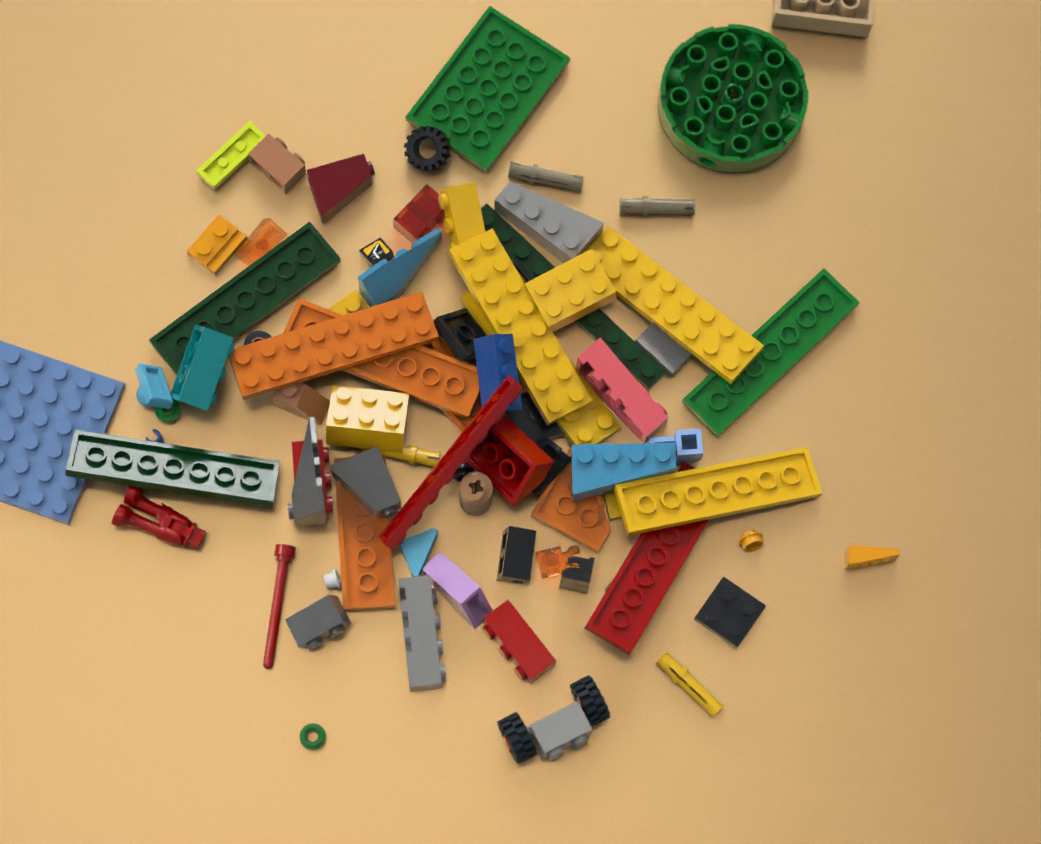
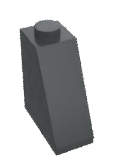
M378 446L329 465L332 477L377 518L384 516V518L392 517L401 509V500Z

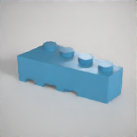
M675 443L572 445L573 502H576L583 498L603 495L606 492L613 491L615 484L675 473Z

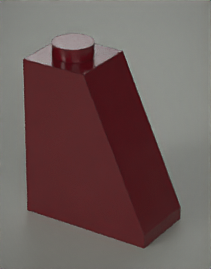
M364 154L307 170L309 185L322 223L329 221L372 185L371 176L375 175L371 161H366Z

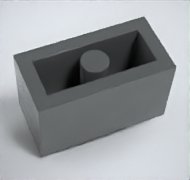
M331 594L285 619L298 647L308 648L309 650L323 644L322 640L328 636L336 637L345 632L344 627L351 624L338 596Z

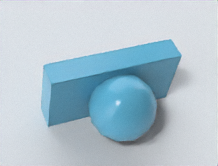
M139 363L135 369L140 383L136 393L139 403L145 407L170 409L173 400L162 368Z

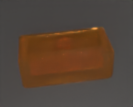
M264 218L234 256L247 266H250L280 244L288 234L271 218Z

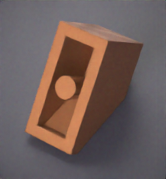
M302 382L275 390L272 397L274 406L306 420H309V417H315V423L321 425L330 405L328 399Z

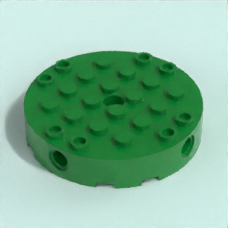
M728 24L725 27L714 28L712 26L695 33L693 37L684 43L682 42L675 49L662 75L658 95V108L664 130L680 152L692 161L713 170L745 172L770 164L787 151L796 139L804 120L808 105V89L801 64L786 49L787 46L783 42L758 28ZM729 96H734L737 99L731 100Z

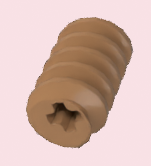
M470 472L461 480L459 502L461 508L467 514L481 515L489 509L492 501L493 487L488 476L480 472Z

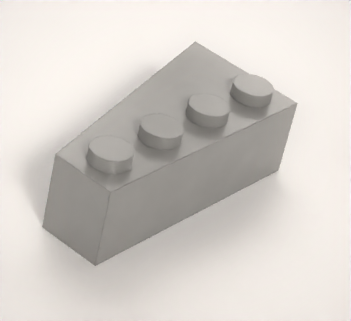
M511 181L494 201V210L562 263L581 255L603 232V222Z
M430 575L399 578L410 692L442 688L441 681L446 680L445 665L439 664V655H443L442 639H437L436 629H440L439 613L434 614L433 604H437L436 588H431Z

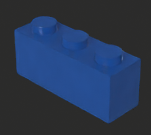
M491 334L473 339L482 407L508 375L519 383L513 334ZM520 395L515 402L507 406L504 414L522 410Z

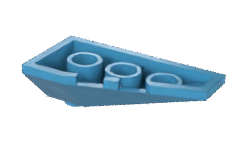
M437 228L416 240L409 251L404 250V248L397 251L396 256L391 261L381 260L358 277L359 294L370 307L401 298L441 242V229Z

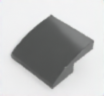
M652 323L635 341L670 376L684 366L693 355L655 323Z

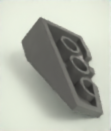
M309 417L292 491V503L288 504L289 519H294L296 527L327 523L315 417Z

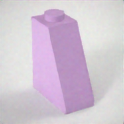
M442 552L431 558L422 568L425 575H430L431 585L474 629L483 623V618L493 611L481 587Z

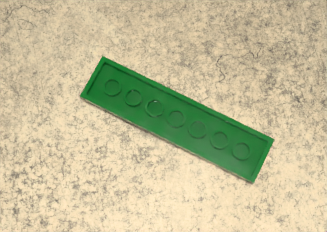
M823 268L751 335L763 344L764 348L732 384L712 371L682 399V403L718 437L847 317L860 302Z

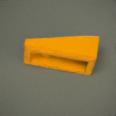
M849 545L845 550L844 570L894 561L899 557L900 549Z

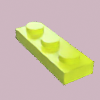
M249 121L196 170L197 174L210 187L216 190L249 159L248 153L265 135Z

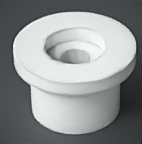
M333 569L332 573L324 575L325 585L328 590L336 587L342 589L337 569Z

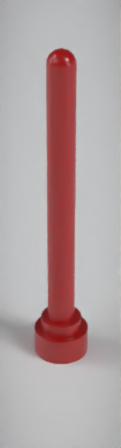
M276 544L274 551L278 566L263 666L266 669H271L274 664L288 563H291V560L295 558L296 547L286 544Z

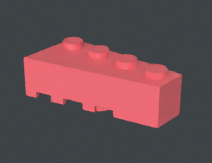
M601 338L578 356L576 370L580 372L598 397L642 443H646L649 438H652L666 425L668 417L665 408L659 403L656 404L649 392L639 384Z

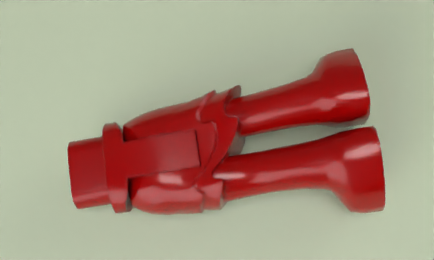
M128 487L124 497V505L120 504L112 519V525L116 527H136L155 535L161 541L176 546L182 545L184 548L190 546L196 550L199 549L207 533L197 528V523H192L185 515L173 510L163 502L162 506L148 500L143 496V490L140 487ZM130 508L140 510L142 512H145L156 517L158 523L133 512Z

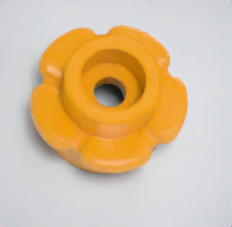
M754 529L747 530L742 533L739 545L743 547L745 552L755 551L763 546V534L761 532L758 533Z

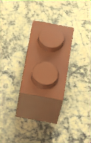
M268 133L248 153L249 163L283 193L287 194L306 175L305 161L297 153L292 154L288 151L286 144L280 138H273Z

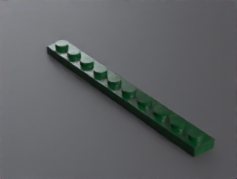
M486 203L481 208L485 232L493 228L512 263L516 260L519 261L532 279L555 268L491 206ZM597 309L574 321L594 341L601 338L647 391L666 374V370L602 310Z

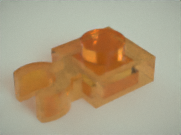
M560 546L535 552L542 579L562 574L563 570H567L566 566L569 565L571 567H579L577 563L568 562L569 557L580 553L579 546H571L565 552H562Z

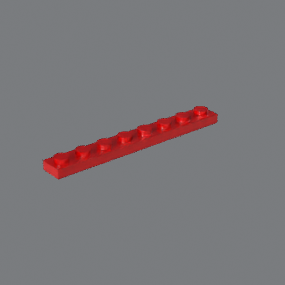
M508 375L380 534V540L391 550L404 541L406 532L412 525H416L421 520L422 512L428 505H432L437 500L439 491L444 485L449 484L453 480L458 467L469 460L474 447L485 440L490 427L498 423L502 419L507 406L518 399L523 386Z

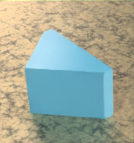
M435 528L404 539L399 545L412 577L421 576L423 572L422 568L426 565L438 537V530Z

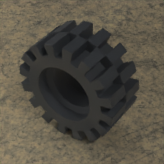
M430 126L418 127L419 129L411 131L412 134L406 138L408 140L407 143H404V147H406L404 154L408 157V163L413 165L412 167L421 171L439 170L442 165L445 166L447 164L446 160L447 158L450 159L451 154H449V150H452V146H449L451 141L445 136L446 133ZM425 139L434 141L437 148L435 155L428 159L424 158L419 152V146Z

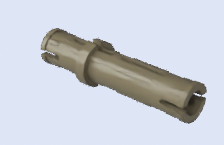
M513 161L510 163L508 177L530 181L529 183L531 184L537 182L581 192L584 176L540 168L536 164L530 166Z
M642 196V198L620 197V213H642V216H648V213L695 214V199H648V196Z

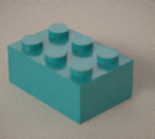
M195 325L170 393L171 397L208 411L209 406L212 407L217 397V392H215L217 383L221 382L224 378L226 368L223 366L226 358H230L235 346L232 343L233 337Z

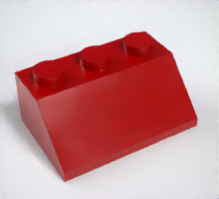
M503 415L502 419L498 423L493 424L487 431L488 435L485 440L474 447L467 463L477 472L488 476L492 486L515 506L544 481L554 460Z

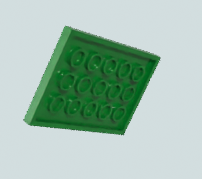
M489 6L406 115V121L417 128L430 126L446 133L445 136L451 141L449 146H452L453 152L487 173L570 62V57Z

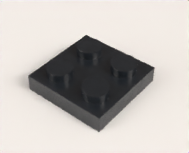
M466 308L438 316L433 321L438 334L446 341L453 354L461 362L476 358L473 339L487 335Z
M723 576L694 620L737 649L766 605Z

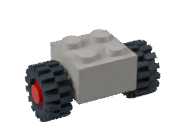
M590 675L570 684L571 693L575 700L574 703L532 723L530 727L524 725L517 712L497 721L498 728L502 733L501 735L517 764L538 754L542 761L549 759L550 762L557 760L564 755L563 752L566 749L572 747L573 750H576L587 744L592 731L591 727L610 718V712L604 697Z

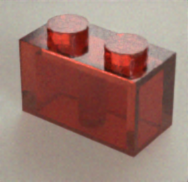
M426 184L393 219L394 228L412 244L432 232V229L437 224L441 225L444 223L446 218L444 209L439 204V194Z

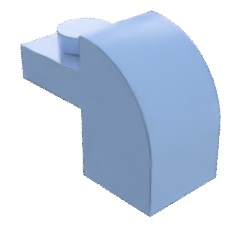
M701 429L675 430V436L649 438V443H675L676 466H681L683 462L692 464L703 458Z

